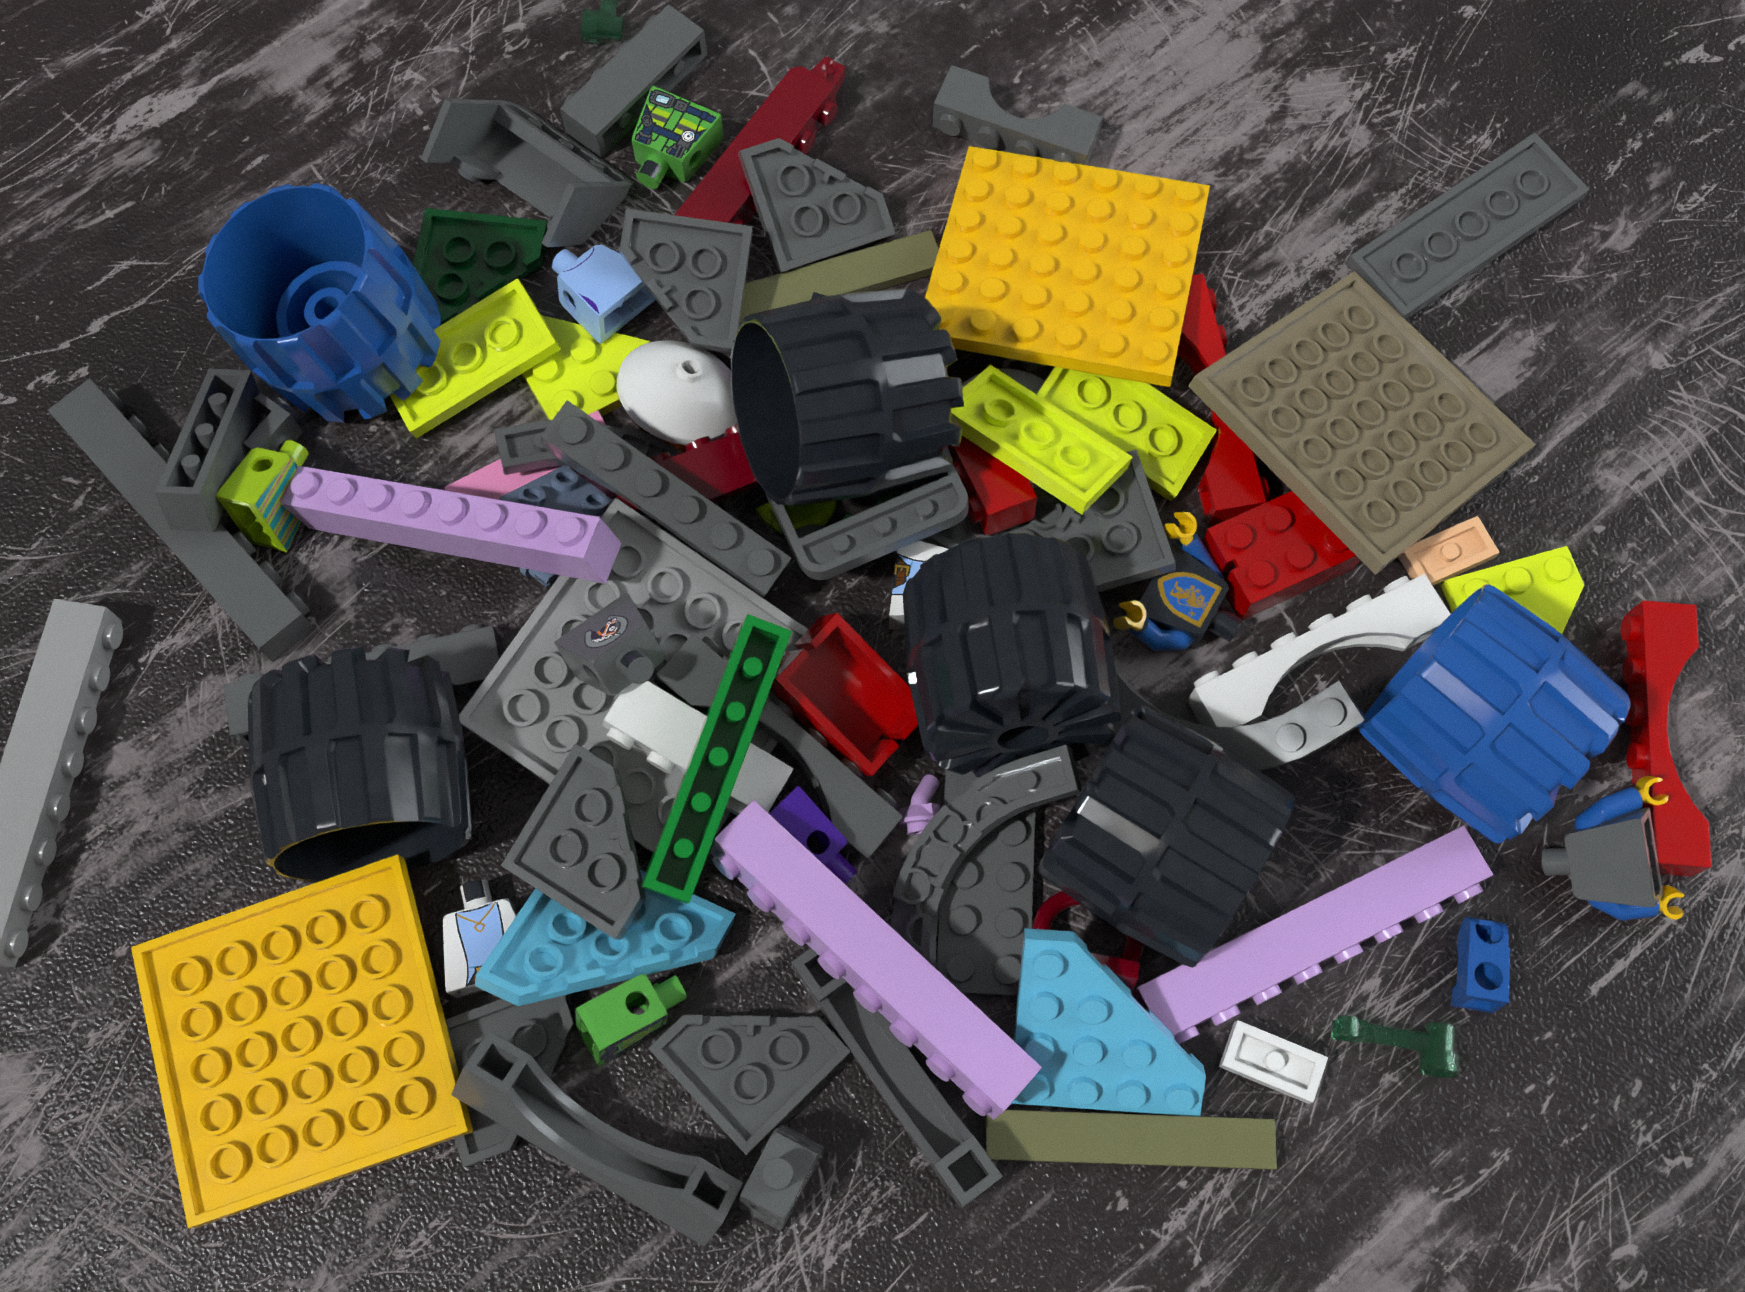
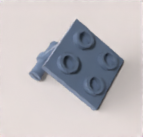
M563 465L499 497V500L600 518L614 501L567 465ZM519 568L525 577L529 579L535 578L548 590L560 576Z

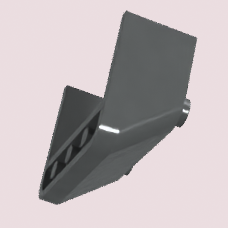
M445 98L421 156V159L426 163H452L459 168L458 173L473 182L479 183L482 179H495L550 217L546 224L548 229L542 241V244L547 247H573L574 245L584 244L624 201L632 185V182L615 168L528 109L509 101Z
M953 464L945 472L913 483L910 492L827 527L809 524L794 529L784 505H778L767 497L792 556L802 571L808 577L815 580L830 579L957 525L966 517L969 510L967 491Z

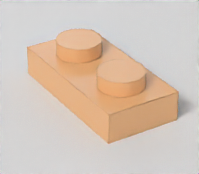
M1476 516L1416 542L1398 557L1411 580L1425 574L1432 586L1494 559L1500 552L1481 520Z

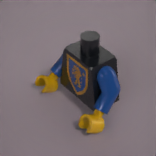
M1175 512L1174 516L1178 519L1180 528L1173 523L1165 524L1163 528L1167 538L1179 539L1178 546L1172 543L1170 547L1176 563V571L1153 577L1140 601L1134 600L1120 603L1119 607L1126 611L1128 617L1114 618L1113 624L1119 630L1130 629L1136 638L1155 652L1183 651L1186 648L1196 649L1206 630L1231 642L1243 619L1219 607L1230 586L1224 581V575L1197 533H1195L1197 529L1195 517L1188 512Z

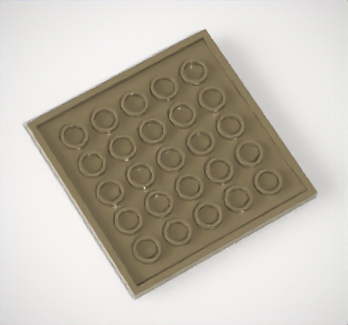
M1355 271L1195 375L1189 384V387L1375 575L1523 458L1536 445Z

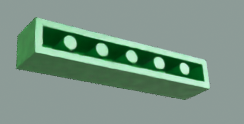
M747 614L743 620L643 879L642 888L685 904L690 903L792 633L791 630Z

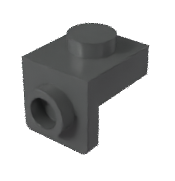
M259 392L254 397V400L267 417L243 444L249 452L257 447L279 452L286 440L295 442L303 433L294 419L297 414L296 411L281 398L276 397L272 401Z

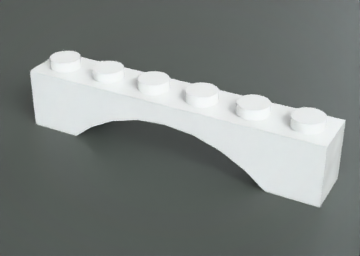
M1425 574L1409 581L1407 576H1403L1387 585L1383 589L1385 594L1374 599L1370 595H1365L1346 607L1348 612L1334 618L1332 613L1324 615L1308 626L1310 631L1296 637L1294 632L1282 636L1270 645L1272 650L1260 656L1257 655L1256 651L1242 656L1232 664L1234 669L1222 675H1219L1216 670L1202 676L1194 682L1196 688H1194L1187 702L1201 725L1235 727L1255 724L1262 715L1268 697L1274 687L1290 671L1309 659L1333 650L1351 647H1383L1405 651L1426 640L1450 615V612Z

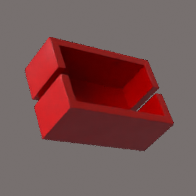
M1293 491L1208 528L1202 540L1224 577L1232 563L1236 566V568L1230 571L1225 580L1230 586L1225 596L1236 615L1243 620L1353 570L1360 561Z
M838 613L820 616L794 644L798 650L788 651L782 657L770 691L789 706L795 716L807 728L811 727L820 733L829 743L827 748L839 760L845 757L863 772V776H873L899 747L893 739H906L918 725L911 690L908 684ZM881 735L886 738L885 740H878Z

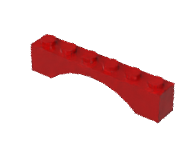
M1204 274L1192 275L1177 354L1191 368L1194 375H1197L1226 356L1225 349L1227 346L1225 329L1223 325H1217L1214 314L1217 306L1215 293L1212 288H1207ZM1211 409L1213 428L1217 431L1213 436L1212 452L1208 466L1197 488L1207 527L1222 523L1269 500L1267 481L1265 477H1259L1256 466L1258 456Z
M964 436L961 437L960 447L947 446L953 460L952 464L967 491L968 515L974 524L980 523L986 536L1034 519L1037 495L1026 477Z
M1643 600L1624 616L1621 623V638L1623 641H1626L1627 658L1623 664L1622 675L1624 682L1628 683V694L1631 703L1625 719V723L1630 726L1631 743L1627 748L1626 762L1628 768L1632 769L1633 788H1635L1640 778L1654 776L1663 780L1655 782L1649 787L1650 797L1653 798L1660 794L1669 795L1668 801L1663 805L1643 802L1642 808H1650L1660 874L1692 877L1712 868L1709 821L1695 806L1679 779L1671 756L1667 725L1668 706L1675 681L1686 661L1699 647L1697 607L1692 604Z

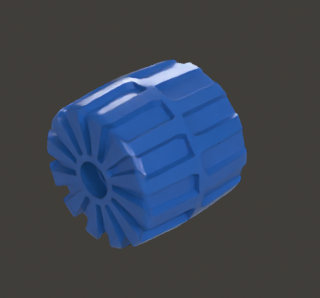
M314 183L311 186H291L286 184L271 188L268 193L257 199L243 203L231 213L230 219L221 230L212 236L205 250L206 258L202 274L198 277L199 296L206 303L209 310L207 312V319L250 370L306 413L307 408L310 406L324 417L325 420L344 423V412L358 409L364 419H370L387 412L383 399L394 393L401 400H405L423 382L415 370L418 365L425 367L433 365L441 342L434 331L441 324V316L436 300L397 242L356 200L352 198L346 200L334 187Z
M1485 584L1459 605L1416 650L1365 713L1364 716L1367 722L1359 726V731L1383 756L1426 795L1489 841L1502 843L1506 838L1510 841L1522 834L1532 818L1537 822L1554 807L1561 784L1571 790L1589 770V759L1602 754L1616 736L1619 725L1627 717L1631 703L1627 693L1555 628L1496 587Z

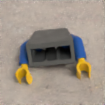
M1644 776L1637 781L1635 788L1629 787L1604 796L1578 814L1575 824L1565 833L1566 848L1543 849L1542 867L1546 876L1570 875L1573 894L1576 898L1587 900L1592 907L1621 921L1655 917L1659 912H1662L1670 919H1680L1684 911L1677 906L1667 907V904L1672 898H1682L1685 895L1673 886H1662L1650 808H1642L1643 802L1663 805L1668 801L1669 795L1660 794L1651 798L1648 791L1653 783L1661 782L1663 779L1654 776Z

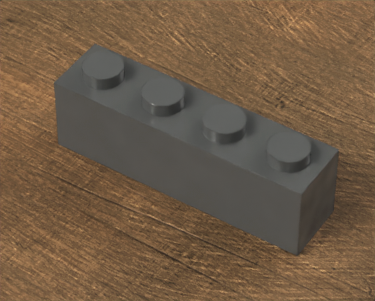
M669 4L658 15L651 16L644 28L632 40L624 42L617 54L605 66L597 68L590 80L579 91L570 94L566 98L563 106L560 108L566 132L602 159L638 123L652 86L670 92L707 56L704 30Z
M208 369L154 491L170 530L215 532L224 509L216 494L245 458L248 449L243 442L257 428L263 413L254 400L259 391L251 370Z

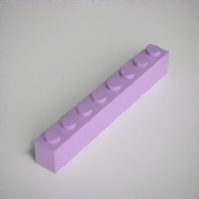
M298 466L281 501V505L309 529L605 584L622 544L604 521L597 516Z
M755 800L714 838L711 854L714 856L712 861L716 868L728 879L733 880L736 877L749 889L747 891L748 897L759 909L766 913L771 910L784 922L782 925L783 930L794 942L801 946L806 943L820 956L818 962L829 975L835 979L840 977L845 979L855 989L853 994L865 1009L872 1013L879 1011L891 1023L889 1028L900 1042L908 1047H912L914 1044L928 1058L926 1064L936 1076L946 1082L951 1079L965 1092L962 1096L964 1101L981 1116L988 1114L993 1120L997 1118L1042 1068Z
M1462 826L1210 951L1193 968L1181 965L1137 987L1133 991L1132 997L1146 1011L1149 1009L1173 1033L1174 1040L1181 1044L1199 1035L1195 1027L1196 1025L1211 1018L1215 1026L1240 1014L1237 1007L1238 1004L1253 998L1256 1005H1259L1282 993L1278 984L1294 977L1297 985L1323 972L1319 966L1320 963L1334 957L1337 963L1340 964L1364 952L1359 943L1374 936L1378 944L1404 932L1400 925L1401 922L1414 916L1418 924L1444 911L1440 905L1441 902L1454 896L1458 904L1478 895L1483 892L1479 883L1491 877L1493 873L1465 826Z

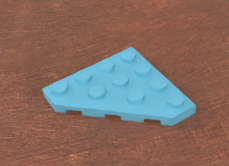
M640 870L643 881L646 872ZM535 888L476 974L475 986L516 1006H522L632 979L643 973L649 975L714 959L733 926L736 914L694 894L691 897L690 903L685 904L644 888L646 900L622 940H616Z
M1025 928L1013 1041L1042 1068L1011 1104L1200 1117L1206 1081L1204 1065L1192 1053L1188 1054L1174 1040L1173 1033L1149 1009L1146 1011L1131 996V990L1106 964L1102 966L1087 950V945L1075 932Z

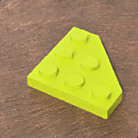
M542 316L561 350L525 371L522 375L548 420H553L567 400L588 415L598 410L601 417L621 407L622 404L617 392V376L622 362L631 351L641 345L650 343V341L614 333L600 344L580 324Z
M1567 546L1450 578L1441 585L1451 612L1461 605L1474 591L1485 584H1490L1551 625L1561 634L1584 587L1582 578Z

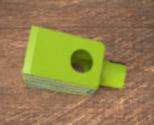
M286 440L279 452L259 447L251 449L216 494L219 502L251 544L287 552L291 546L301 521L281 505V501L298 466H302L309 455L307 449L297 442Z

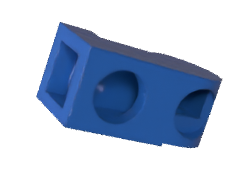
M1465 917L1458 933L1456 986L1452 990L1451 1006L1494 1013L1509 1003L1510 948H1508V927L1505 923L1473 917Z

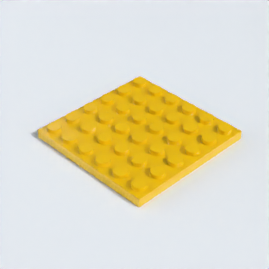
M969 146L925 298L929 300L941 316L939 330L945 329L949 333L954 349L1170 387L1210 185L1076 163L1058 162L1052 159Z
M397 854L131 947L188 1228H198L473 1132L467 1104L451 1095L459 1078V1072L404 857Z

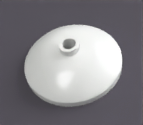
M654 341L635 348L622 362L617 376V392L621 404L628 415L640 427L652 435L672 443L687 445L705 436H709L711 441L725 437V430L737 424L731 395V371L720 359L707 350L693 348L690 343L681 341Z

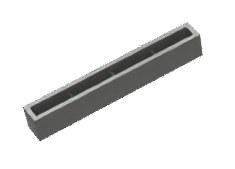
M89 378L49 408V413L251 641L272 662L314 629L304 617L310 611L307 605L293 590L285 596L277 587L283 581L280 575L266 560L258 566L250 557L257 550L239 530L231 536L223 527L230 522L223 512L215 532L170 530L154 493L169 460L170 453L161 443L154 448L151 447L146 441L152 435L151 432L135 415L129 419L124 417L120 411L127 406L109 386L101 391Z

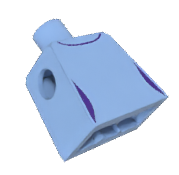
M595 245L579 258L567 249H564L555 256L552 262L553 271L559 274L557 281L561 305L600 344L655 301L654 296L623 256L606 246Z

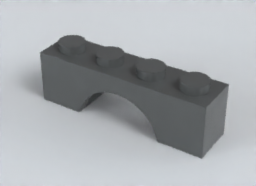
M951 65L934 102L932 127L940 129L950 136L958 135L975 141L988 149L995 148L1004 152L1052 159L1058 162L1088 165L1098 141L1103 116L1064 104L1054 113L1042 118L1026 119L1016 117L1004 111L995 102L990 92L989 77Z

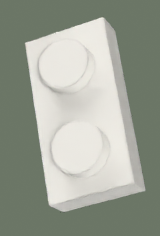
M1237 1020L1233 1024L1219 1067L1302 1102L1311 1104L1314 1102L1328 1057Z

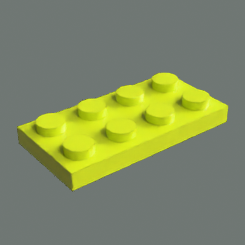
M517 278L434 329L441 340L436 359L431 367L418 365L415 370L423 382L405 400H401L394 393L390 397L410 433L418 438L558 352L561 348L525 287Z
M989 365L963 388L964 407L951 408V416L963 428L962 436L1080 514H1083L1128 469L1132 460L1131 455L992 365Z
M1054 367L1036 394L1124 452L1137 450L1149 487L1169 501H1172L1178 495L1217 431L1187 409L1144 382Z

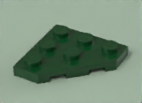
M425 208L413 266L436 300L441 316L440 326L515 279L521 280L542 266L546 246L542 244V241L548 229L546 226L547 221Z

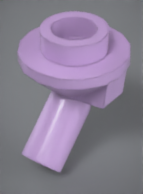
M925 775L912 795L911 805L900 808V814L903 817L898 822V826L907 827L909 835H920L925 826L940 810L939 804L929 803L940 784L939 780L933 775Z

